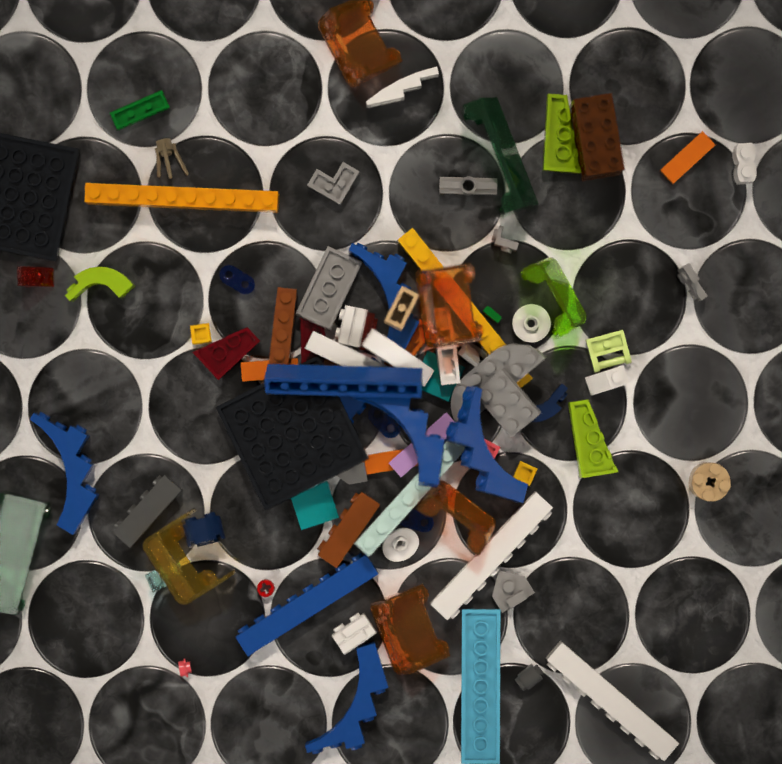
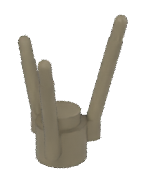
M170 138L156 141L157 177H161V157H164L168 177L172 179L168 156L172 155V151L185 175H188L189 173L177 151L176 144H172Z

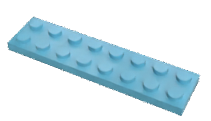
M462 609L461 764H500V609Z

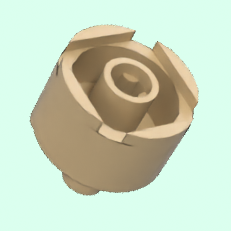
M704 462L698 464L692 469L689 477L691 492L699 499L705 501L720 500L731 487L730 476L727 470L717 463ZM707 478L713 479L711 486L706 485L708 482Z

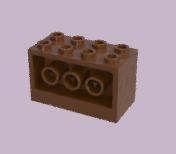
M612 93L573 99L569 108L582 181L620 175L625 170Z

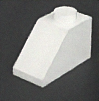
M624 365L585 377L591 396L629 384Z

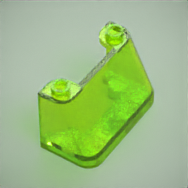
M552 257L544 258L519 272L524 281L529 280L532 283L539 284L545 280L559 304L563 314L556 317L554 321L555 329L552 330V333L556 339L585 323L587 319L586 312L556 259Z

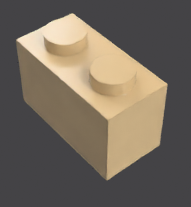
M402 286L384 323L402 331L419 294Z

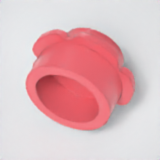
M185 659L178 661L180 676L188 677V673H192L190 661L186 662Z

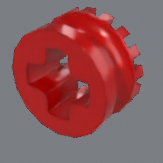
M269 579L260 581L257 585L259 595L262 597L272 595L275 588L273 582ZM263 583L271 586L269 593L261 591Z

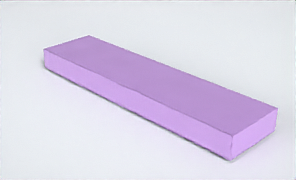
M446 412L426 430L425 436L429 437L430 434H436L445 440L447 427L450 425V422L455 421ZM412 443L389 462L400 477H403L418 463Z

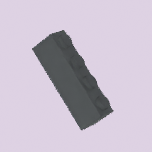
M159 475L152 483L154 487L150 491L146 490L139 497L141 499L140 503L137 506L133 504L127 511L129 515L124 520L121 518L114 525L116 530L113 533L129 548L135 545L183 491L169 476L164 475L161 477Z

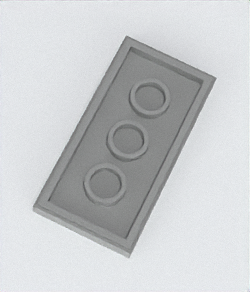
M327 246L295 315L331 331L362 265V261Z

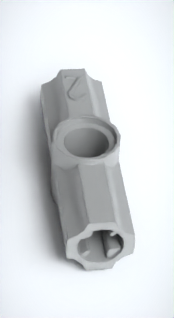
M470 176L440 177L439 194H464L467 196L497 195V178H473ZM464 182H471L474 188L471 191L465 190L463 188Z

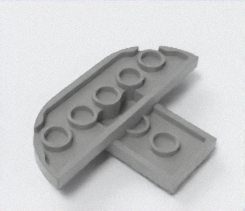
M513 343L497 348L481 361L477 368L474 367L460 380L461 383H457L451 397V412L454 421H458L457 415L462 406V396L466 387H478L482 389L480 413L487 409L512 438L541 413L518 386L517 382L542 362L546 356L529 345Z

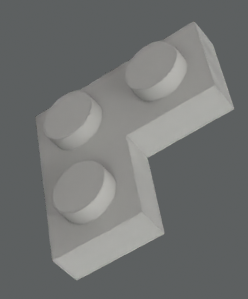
M344 162L334 178L316 169L307 186L341 205L360 171Z
M689 263L677 270L679 272L678 278L683 284L686 283L690 288L688 292L694 300L697 299L699 302L708 297L698 282L700 278Z

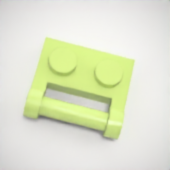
M623 330L586 340L594 373L615 365L632 363ZM622 350L623 356L601 362L597 360V356Z

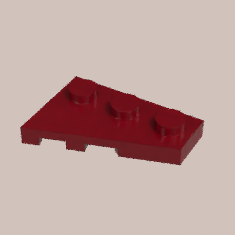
M246 327L192 353L220 380L260 340Z

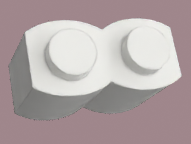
M739 143L734 147L732 153L733 162L736 165L733 173L734 181L737 185L751 184L756 179V166L753 163L755 147L753 143Z

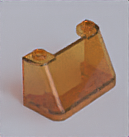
M349 0L330 8L318 21L319 30L347 83L352 88L371 80L403 61L397 49L394 47L386 48L370 18L374 9L372 0Z
M471 263L425 269L416 272L424 338L428 347L441 348L482 341L483 328L481 324L474 321L469 283L475 277V271L471 267Z
M439 480L438 488L431 487L418 503L416 509L425 516L432 517L442 508L470 529L467 533L469 535L467 545L471 551L479 556L496 528L495 519L450 484Z
M423 584L371 603V611L394 671L399 675L412 674L450 657L447 642L436 638L424 603L428 601L429 593Z

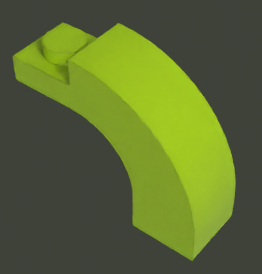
M92 267L74 276L79 283L77 285L73 283L66 290L68 293L65 297L69 301L74 302L89 287L102 284L108 286L122 299L135 285L125 275L114 269Z

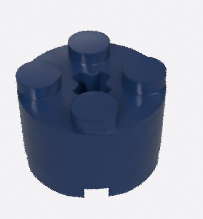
M215 512L204 514L202 519H196V517L185 519L183 529L188 548H193L192 544H197V547L219 542V537L222 540L226 539L221 517L217 516Z

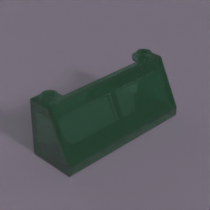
M480 98L464 104L461 111L464 120H472L477 126L484 124L510 190L501 198L502 208L499 210L502 218L538 205L539 203L498 98Z
M6 490L0 491V612L17 615L25 607L26 600H23V591L42 522L45 518H49L51 507H49L50 502Z

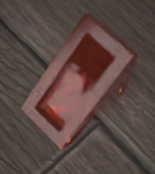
M17 267V286H25L26 288L54 287L53 268Z
M367 312L360 351L366 350L362 344L372 329L376 330L378 319L375 318L374 313Z

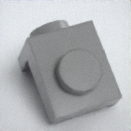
M499 226V229H495L492 240L495 241L494 246L501 247V251L506 253L516 252L519 245L518 242L501 238L504 226Z

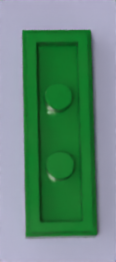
M160 90L110 112L117 131L170 109L163 90Z

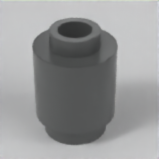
M531 663L517 674L518 677L515 678V681L523 691L526 689L530 690L543 680L541 675L544 672L538 665L534 666Z

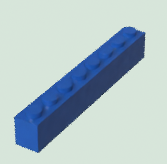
M267 364L264 378L266 394L421 398L423 368Z
M357 554L351 558L353 562L347 566L343 563L335 568L336 573L331 576L327 573L319 579L320 583L317 585H308L302 589L304 593L301 595H292L286 599L288 603L282 607L280 604L270 609L271 614L266 617L262 614L254 619L255 624L248 627V625H245L237 630L239 634L236 635V639L246 655L249 656L378 575V571L366 554Z

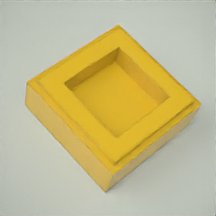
M209 323L190 326L192 345L212 342Z
M520 461L513 477L530 486L537 468Z

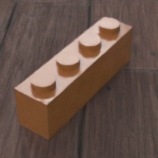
M280 287L277 289L269 364H290L298 295L297 289Z
M362 491L360 494H354L350 500L352 505L349 510L346 508L339 516L341 521L338 526L335 524L328 532L331 536L327 542L323 540L317 548L320 551L318 556L335 568L339 566L380 506V503Z

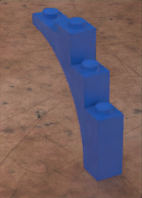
M360 243L356 245L351 244L349 253L361 260L376 276L385 293L390 311L401 287L403 286L411 290V287L404 283L397 284L407 265L404 262L405 258L398 254H394V256L390 254L388 259L384 260L383 255L377 252L373 254L368 252L367 247ZM410 313L402 331L389 326L387 338L405 350L419 325L418 317Z
M466 387L462 396V406L457 415L458 421L450 422L446 430L447 436L445 441L465 446L461 454V466L480 471L476 479L475 490L509 501L524 503L528 484L515 479L504 471L495 461L485 442L480 422L482 389Z
M352 396V400L368 403L381 409L403 428L417 456L419 468L418 485L438 488L444 439L436 434H430L429 437L425 436L428 413H424V410L421 409L409 411L411 398Z
M41 411L39 414L33 413L30 420L41 427L53 440L62 457L67 478V494L63 512L57 526L74 535L79 530L99 496L96 493V488L89 484L83 485L94 467V464L91 463V458L84 454L79 456L90 435L86 433L87 429L78 424L76 427L70 426L67 431V427L58 421L56 424L49 420L50 416Z
M375 641L356 647L359 660V682L351 706L332 729L320 737L306 742L307 753L317 754L322 752L323 748L329 746L331 749L337 748L342 745V742L345 743L346 749L351 748V750L362 748V744H365V738L359 721L363 720L364 723L374 720L377 712L371 693L374 692L375 695L381 694L388 688V682Z

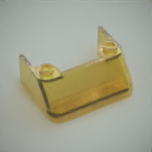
M195 508L149 536L143 542V549L175 600L181 605L189 604L236 573L235 570H232L219 579L211 570H204L198 574L180 547L178 541L185 536L182 520L196 512Z

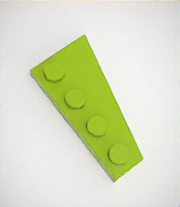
M547 94L542 171L580 174L581 168L575 146V135L571 124L567 95Z
M589 400L568 402L580 478L617 473L618 469L614 465L610 450L606 446L605 438L599 429Z

